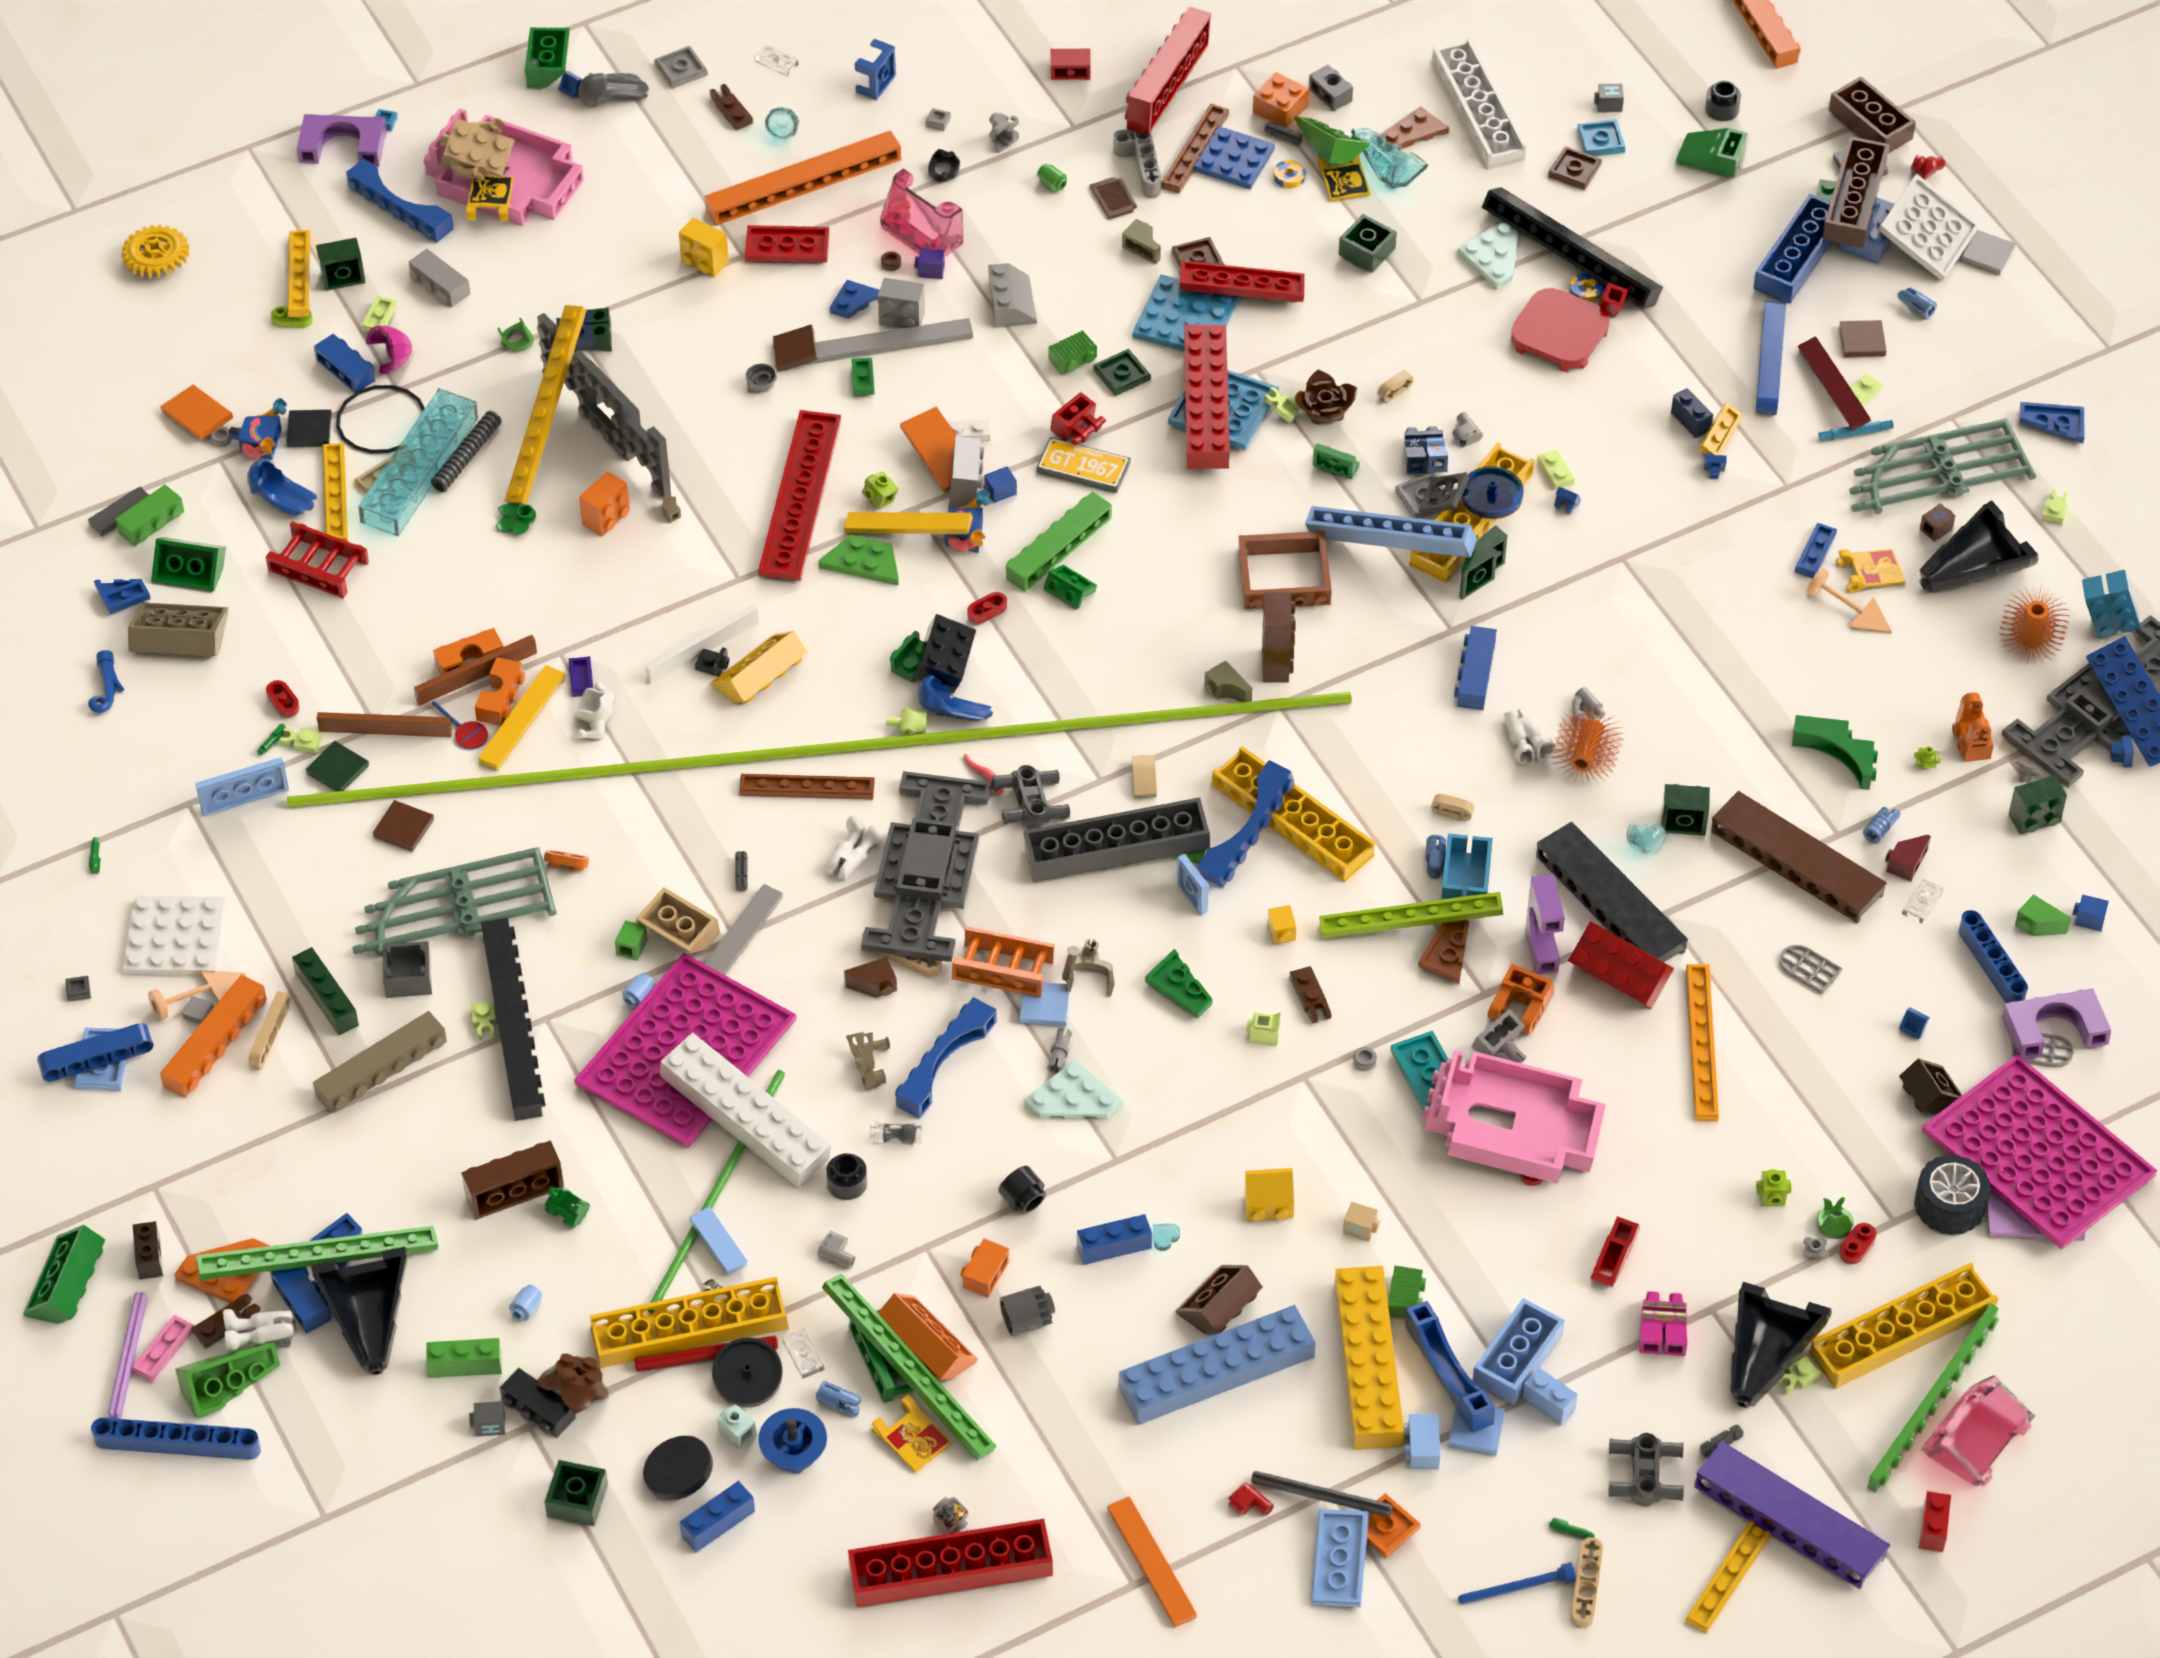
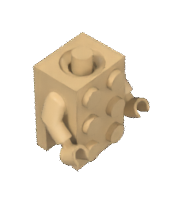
M456 118L451 135L444 133L440 145L446 148L440 166L453 170L461 178L477 177L480 181H484L485 177L483 175L502 177L515 140L501 135L502 129L498 126H504L505 124L500 118H495L489 122H466Z

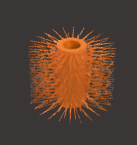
M2036 590V599L2031 603L2028 600L2026 603L2023 602L2018 596L2016 598L2024 605L2019 604V602L2017 603L2015 600L2012 601L2021 607L2019 609L2006 604L2005 606L2012 607L2018 612L2003 610L2004 613H2011L2016 617L2009 618V616L2004 615L2002 618L2011 619L2014 622L2006 623V621H2002L2001 623L2014 627L2007 629V631L2010 630L2014 633L1999 634L2012 637L2016 634L2018 635L2011 639H2004V641L2016 640L2015 644L2021 642L2018 646H2014L2013 650L2021 644L2024 645L2026 653L2029 648L2028 659L2031 648H2033L2034 659V650L2035 652L2037 651L2038 656L2040 655L2038 647L2039 650L2041 647H2044V649L2054 655L2045 645L2048 644L2049 647H2053L2048 642L2062 645L2063 643H2057L2051 638L2065 640V638L2057 637L2053 633L2060 632L2061 634H2066L2065 631H2058L2054 627L2068 628L2055 622L2063 621L2069 623L2068 620L2064 621V619L2055 618L2057 616H2068L2063 613L2062 615L2054 614L2056 611H2061L2060 608L2059 610H2052L2056 607L2055 605L2048 608L2050 604L2055 603V600L2047 605L2046 603L2050 599H2046L2044 603L2042 595L2041 601H2039V592L2037 601Z
M1572 712L1579 723L1574 722L1571 716L1567 722V719H1565V725L1562 729L1564 732L1560 737L1557 736L1558 741L1556 740L1557 743H1555L1557 744L1555 754L1560 751L1565 754L1553 757H1556L1555 759L1568 758L1561 759L1563 761L1559 762L1569 763L1563 767L1572 766L1571 768L1578 770V773L1581 771L1582 780L1583 772L1588 771L1590 773L1592 771L1591 768L1598 774L1597 776L1603 779L1595 768L1601 769L1604 773L1605 771L1601 766H1606L1607 770L1609 769L1608 772H1610L1612 759L1615 755L1613 752L1618 747L1620 748L1618 741H1622L1621 737L1617 741H1613L1618 742L1617 747H1614L1615 744L1608 741L1610 740L1608 737L1623 733L1609 734L1608 731H1615H1611V729L1604 730L1607 726L1603 725L1600 720H1594L1593 715L1592 719H1590V712L1587 720L1583 715V719L1580 720ZM1610 727V728L1618 729V728H1624V727Z

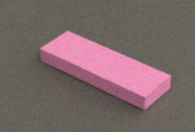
M174 1314L131 1367L132 1372L152 1383L191 1335L194 1325Z

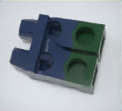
M609 307L586 310L574 352L576 350L585 351L589 348H603L604 352L612 351V328ZM556 318L557 329L561 318Z

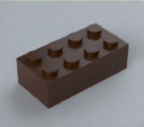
M1862 76L1831 93L1828 111L1860 138L1890 144L1889 153L1913 140L1916 121Z
M1264 592L1262 629L1263 682H1289V674L1294 673L1296 619L1294 618L1295 601H1291V592Z
M551 1140L537 1143L533 1147L522 1151H515L508 1156L493 1159L488 1163L477 1167H470L466 1171L461 1172L465 1197L475 1220L544 1196L550 1187L564 1188L561 1161Z

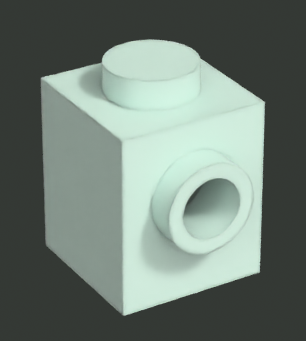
M736 1404L730 1409L722 1411L717 1418L719 1432L738 1449L756 1435L755 1421Z

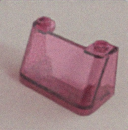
M902 168L893 177L880 216L881 228L918 254L920 248L945 250V257L963 244V209L953 202H943L937 207L933 206L909 189L913 185L914 178L910 172Z
M1992 1375L1973 1384L1966 1390L1925 1442L1921 1450L1929 1458L1972 1485L1985 1486L1993 1477L1991 1475L1993 1469L1990 1467L2012 1437L2018 1434L2022 1436L2032 1427L2030 1423L2035 1415L1995 1375Z

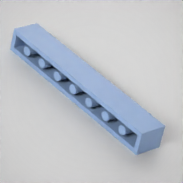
M1311 506L1305 521L1309 532L1325 531L1326 540L1471 558L1477 542L1471 525L1319 506Z

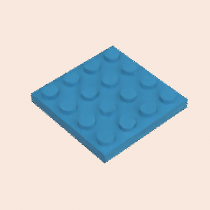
M1160 274L1132 331V337L1184 351V325H1226L1227 327L1238 304L1239 296H1228L1218 293L1207 294L1199 291L1187 292L1179 289L1180 279Z
M1228 370L1230 446L1246 451L1272 406L1266 404L1263 398L1268 394L1271 387L1279 391L1278 386ZM1185 390L1168 417V425L1186 430Z

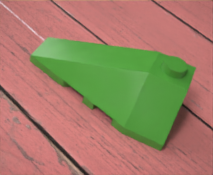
M1294 117L1295 122L1319 157L1325 159L1329 165L1348 164L1369 147L1370 143L1355 135H1351L1350 138V136L1344 134L1345 131L1331 128L1326 123L1309 117Z
M271 1341L262 1345L196 1361L175 1368L180 1391L194 1416L198 1418L222 1409L226 1406L227 1402L235 1396L242 1394L243 1390L255 1381L258 1382L278 1367L280 1362L275 1342Z

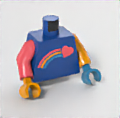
M278 398L274 401L273 408L266 413L245 417L242 428L230 427L229 439L238 440L240 451L253 460L259 457L273 460L282 433L279 415L286 414L287 409L285 406H287V403L282 398Z
M985 489L980 490L976 495L977 499H974L967 505L948 510V513H971L973 519L969 534H945V545L947 547H951L960 553L965 551L979 553V548L983 545L982 539L986 537L982 532V505L989 506L991 500L988 498L990 494Z

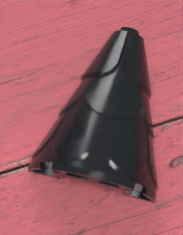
M1991 500L1984 504L1964 526H1961L1946 544H1942L1922 566L1919 582L1922 588L1930 593L1964 587L1970 583L1989 580L1996 576L2033 567L2038 564L2039 557L2027 540L2020 544L2005 525L2004 513Z
M406 1246L382 1251L383 1260L345 1268H339L335 1261L311 1266L313 1277L327 1300L329 1309L343 1330V1337L363 1370L369 1372L370 1375L382 1374L389 1364L397 1329L395 1322L402 1297L401 1290L408 1261Z
M1743 1281L1739 1290L1737 1323L1735 1324V1348L1732 1353L1730 1392L1736 1400L1735 1403L1743 1408L1754 1407L1783 1378L1784 1372L1803 1354L1805 1348L1824 1329L1831 1318L1832 1309L1813 1302H1808L1806 1309L1772 1300L1769 1298L1765 1288Z

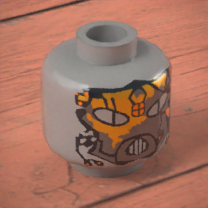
M945 1496L932 1509L934 1512L933 1521L947 1534L953 1531L961 1532L968 1524L966 1518L969 1515V1511L956 1497L948 1499Z

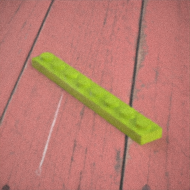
M1494 892L1319 916L1322 939L1500 916L1504 915L1501 893Z

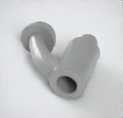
M1581 687L1575 693L1572 701V712L1577 717L1579 716L1583 719V715L1587 720L1584 711H1580V705H1584V708L1591 715H1596L1598 718L1600 716L1602 718L1606 714L1602 709L1603 704L1587 687Z

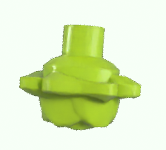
M1930 746L1920 747L1918 752L1914 753L1915 763L1921 765L1924 769L1936 768L1937 764L1941 762L1939 751H1933L1934 749Z

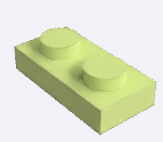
M377 296L361 325L362 331L368 332L373 326L377 325L387 326L397 307V301Z
M1865 373L1850 385V388L1863 405L1882 390L1883 384L1868 373Z
M1557 449L1538 454L1537 461L1555 490L1558 487L1564 488L1575 484L1573 474Z

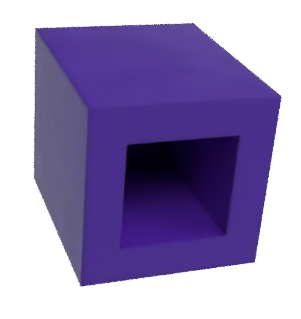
M920 248L919 256H915L914 268L918 269V277L943 279L945 250Z

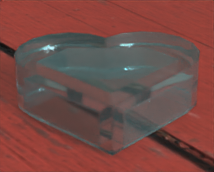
M1174 1223L1153 1224L1154 1247L1159 1251L1170 1249L1172 1243L1180 1239V1227Z

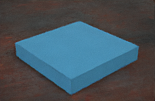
M1617 119L1577 124V131L1584 153L1592 156H1602L1626 152V146Z

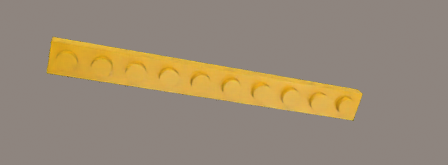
M564 306L504 500L508 504L516 503L523 505L528 502L586 314V309L583 306Z

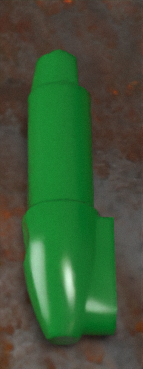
M283 723L260 745L257 750L258 755L266 753L280 740V737L284 734L283 730L286 728Z
M93 837L90 847L88 865L91 873L100 871L101 858H99L100 843L98 842V837Z
M1552 1518L1549 1523V1527L1563 1534L1583 1539L1588 1537L1595 1538L1593 1532L1570 1525L1566 1520Z

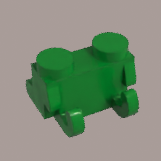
M550 1187L547 1192L549 1197L544 1204L546 1206L544 1210L553 1216L561 1215L564 1217L562 1222L571 1228H575L577 1224L580 1225L590 1208V1203L580 1199L567 1188Z

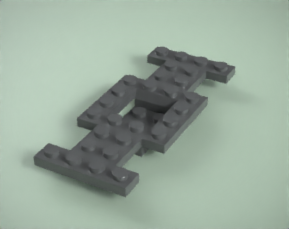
M545 313L537 316V331L540 337L538 342L541 347L542 354L540 358L543 362L542 373L544 374L557 329L556 324ZM581 350L573 353L564 383L569 391L572 390L577 395L579 400L578 411L581 416L586 417L592 427L602 433L607 443L610 442L619 455H623L627 461L636 457L639 464L649 470L652 478L651 487L656 494L659 493L662 497L672 496L666 438L654 426L646 431L641 426L639 409ZM603 402L607 408H611L614 412L611 419L597 405Z
M2150 615L2140 623L2141 629L2135 630V633L2148 642L2135 653L2160 694V622ZM2089 663L2047 695L2046 701L2059 710L2056 715L2035 731L2017 718L2005 727L2001 734L2052 776L2056 775L2057 779L2066 787H2070L2084 774V770L2070 760L2093 741L2098 740L2112 751L2111 743L2121 742L2122 736H2131L2120 717L2113 721V717L2118 713Z
M903 771L899 794L920 796L915 818H912L911 825L890 823L874 889V897L892 899L895 902L888 930L865 927L861 950L952 962L956 939L935 936L941 906L964 909L980 833L959 831L965 802L988 804L991 782ZM951 850H953V851H952L951 860H950V864H949V869H948L947 877H946V882H945V875H946V871H947V867H948V862H949Z

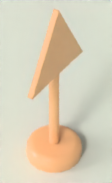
M1821 568L1813 577L1807 587V594L1815 596L1821 589H1824L1860 613L1850 624V628L1892 633L1874 597L1862 609L1825 584L1829 577V572L1826 569Z
M201 971L207 982L206 985L168 999H164L162 993L157 989L148 992V1000L152 1012L158 1021L165 1020L168 1017V1004L209 989L212 990L219 1002L241 974L245 976L246 973Z

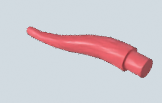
M964 754V759L974 771L984 776L988 782H991L992 775L996 774L989 768L974 763L967 754ZM1000 788L995 789L994 792L996 795H1000L1004 790Z

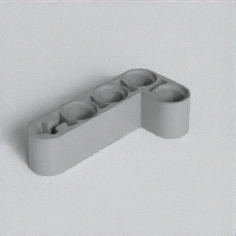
M1130 129L1116 131L1113 134L1114 154L1119 157L1135 156L1143 194L1148 198H1157L1161 194V173L1152 133L1147 135Z

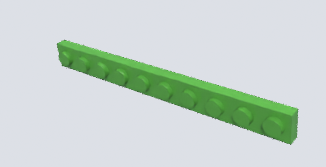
M433 1225L196 1255L195 1262L199 1280L307 1267L331 1261L339 1263L383 1257L382 1251L403 1246H406L407 1254L438 1250V1240Z
M841 1273L825 1281L822 1289L975 1460L978 1461L994 1452L997 1445L847 1278Z
M1992 1303L1989 1305L1871 1473L1867 1486L1868 1489L1876 1493L1881 1485L1883 1487L1886 1486L1891 1477V1470L1893 1468L1897 1469L1900 1466L1905 1450L1909 1452L1916 1441L1914 1437L1917 1433H1923L1928 1424V1421H1926L1928 1417L1935 1416L1940 1407V1400L1942 1398L1945 1400L1952 1390V1383L1954 1381L1958 1382L1964 1373L1963 1367L1966 1364L1970 1365L1976 1355L1975 1350L1977 1347L1982 1348L1988 1338L1986 1334L1989 1330L1994 1331L2000 1321L1997 1318L1999 1307Z

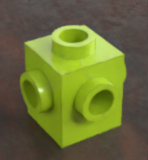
M881 471L875 475L871 474L865 479L862 493L879 510L894 501L899 488L891 478Z
M1770 1169L1761 1172L1760 1180L1756 1181L1757 1195L1760 1194L1761 1206H1785L1787 1194H1791V1180L1786 1178V1170Z

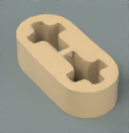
M1405 370L1400 371L1379 387L1377 395L1385 402H1389L1409 389L1414 381V377Z
M1436 794L1431 804V809L1436 814L1461 821L1470 820L1475 809L1470 801L1446 794Z

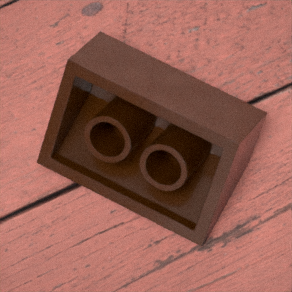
M1220 1265L1175 1312L1202 1333L1218 1334L1226 1329L1231 1319L1236 1318L1242 1313V1308L1247 1303L1256 1299L1257 1293L1263 1286L1248 1265Z

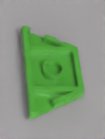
M849 535L818 561L819 568L889 584H899V576L891 543Z

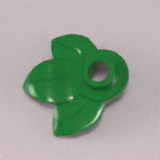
M516 503L501 505L498 507V511L504 517L497 523L496 529L502 532L513 531L516 536L521 535L529 529L530 523L536 519V511L528 504L520 506Z

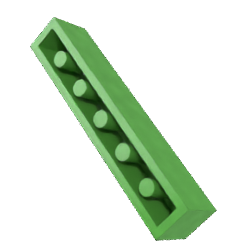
M1093 491L1086 497L1081 498L1076 506L1067 510L1063 517L1053 522L1049 529L1039 534L1029 546H1025L1016 557L1011 558L1005 566L1006 579L1026 592L1112 518V504Z

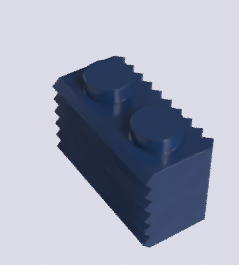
M1689 388L1673 394L1671 407L1673 417H1676L1678 422H1681V425H1684L1683 427H1686V430H1689V433L1694 435V438L1706 434L1712 425L1714 414Z

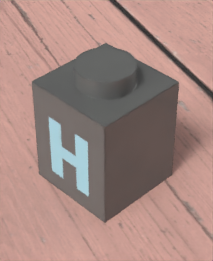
M1598 84V90L1594 92V104L1598 105V112H1623V84Z
M503 1401L474 1403V1412L469 1413L470 1427L475 1428L476 1437L505 1435Z

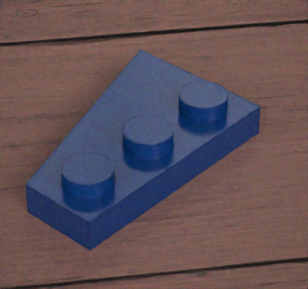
M2020 402L2019 423L2084 444V406Z

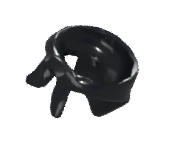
M937 149L929 161V175L938 182L955 178L960 168L959 157L955 155L954 151L948 152L943 149ZM939 162H947L951 165V170L949 173L942 172L940 175L935 171V166Z

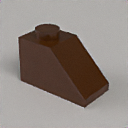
M887 957L844 970V984L846 988L875 998L887 996L897 991V977Z

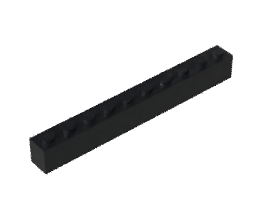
M1503 187L1488 190L1481 207L1482 209L1601 283L1607 285L1609 282L1627 289L1626 298L1638 306L1647 308L1656 305L1663 286Z
M508 918L481 922L514 1119L519 1121L543 1117L541 1107H546L544 1093H539L538 1088H542L540 1074H535V1069H539L537 1055L532 1056V1051L536 1050L534 1036L529 1037L528 1032H532L531 1019L525 1017V1013H529L527 999L522 1000V995L526 994L524 981H519L518 978L523 976L521 963H516L515 958H519L517 944H512V940H516L514 926L509 927Z

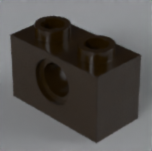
M157 1222L132 1224L135 1265L139 1280L162 1277L161 1239Z

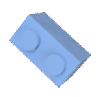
M1538 1367L1524 1383L1522 1398L1562 1425L1576 1410L1578 1394Z
M1409 1414L1408 1423H1404V1438H1408L1409 1445H1405L1404 1454L1405 1459H1409L1410 1469H1439L1440 1437L1438 1414Z

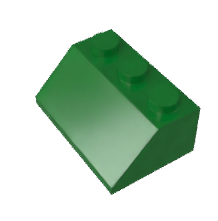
M530 27L525 64L527 87H548L565 74L570 28Z
M169 537L156 538L151 582L215 591L224 568L226 546Z

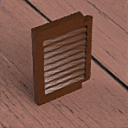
M1111 177L1090 184L1093 194L1109 220L1133 213L1134 209L1138 207L1121 178L1115 179V177Z

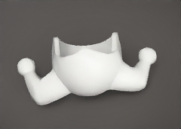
M596 682L594 689L586 688L577 706L574 716L589 723L592 728L589 731L579 729L576 733L578 738L601 739L604 737L605 721L610 718L613 711L614 693L603 687L602 682Z

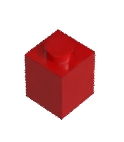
M1608 282L1601 293L1598 305L1604 308L1610 316L1616 317L1623 307L1628 290Z

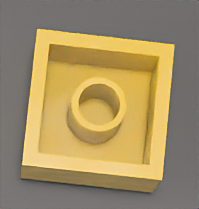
M694 217L678 232L681 261L686 265H690L705 274L715 277L729 263L726 233Z

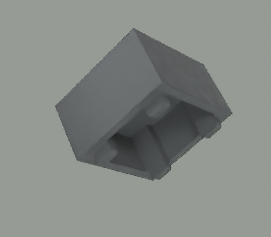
M428 941L382 945L383 984L386 998L432 994L431 953Z

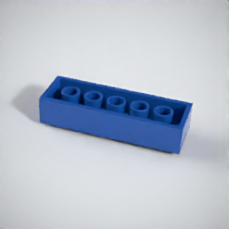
M1809 193L1755 271L1753 289L1789 304L1792 303L1833 243L1832 241L1822 239L1830 201Z

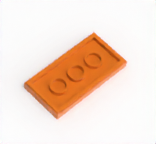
M936 406L900 423V428L942 491L945 492L950 490L955 436L957 435Z

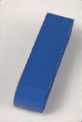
M1975 910L1963 912L1958 930L1959 935L2005 1003L2025 1000L2028 991L2027 982L1983 917Z
M138 1023L45 1051L38 1055L37 1063L43 1080L53 1082L148 1053L153 1049L154 1044L148 1026L144 1023Z

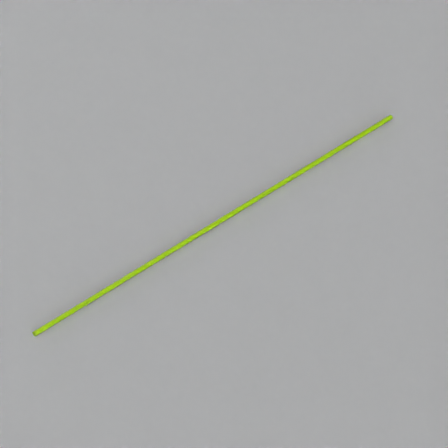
M1340 692L287 796V806L289 808L1351 703L1352 696L1351 692Z

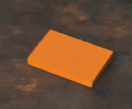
M194 384L160 406L164 414L199 440L204 439L234 418L231 411Z

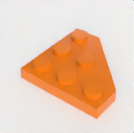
M251 1238L189 1255L175 1272V1279L227 1303H234L238 1297L246 1294L260 1273L199 1280L195 1262L196 1255L270 1245Z

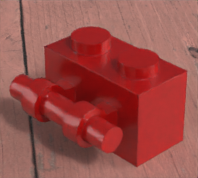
M1080 392L1052 414L1050 431L1064 441H1068L1073 437L1071 442L1077 446L1079 443H1084L1088 440L1090 434L1098 432L1106 420L1103 416H1099L1097 419L1094 417L1096 403Z

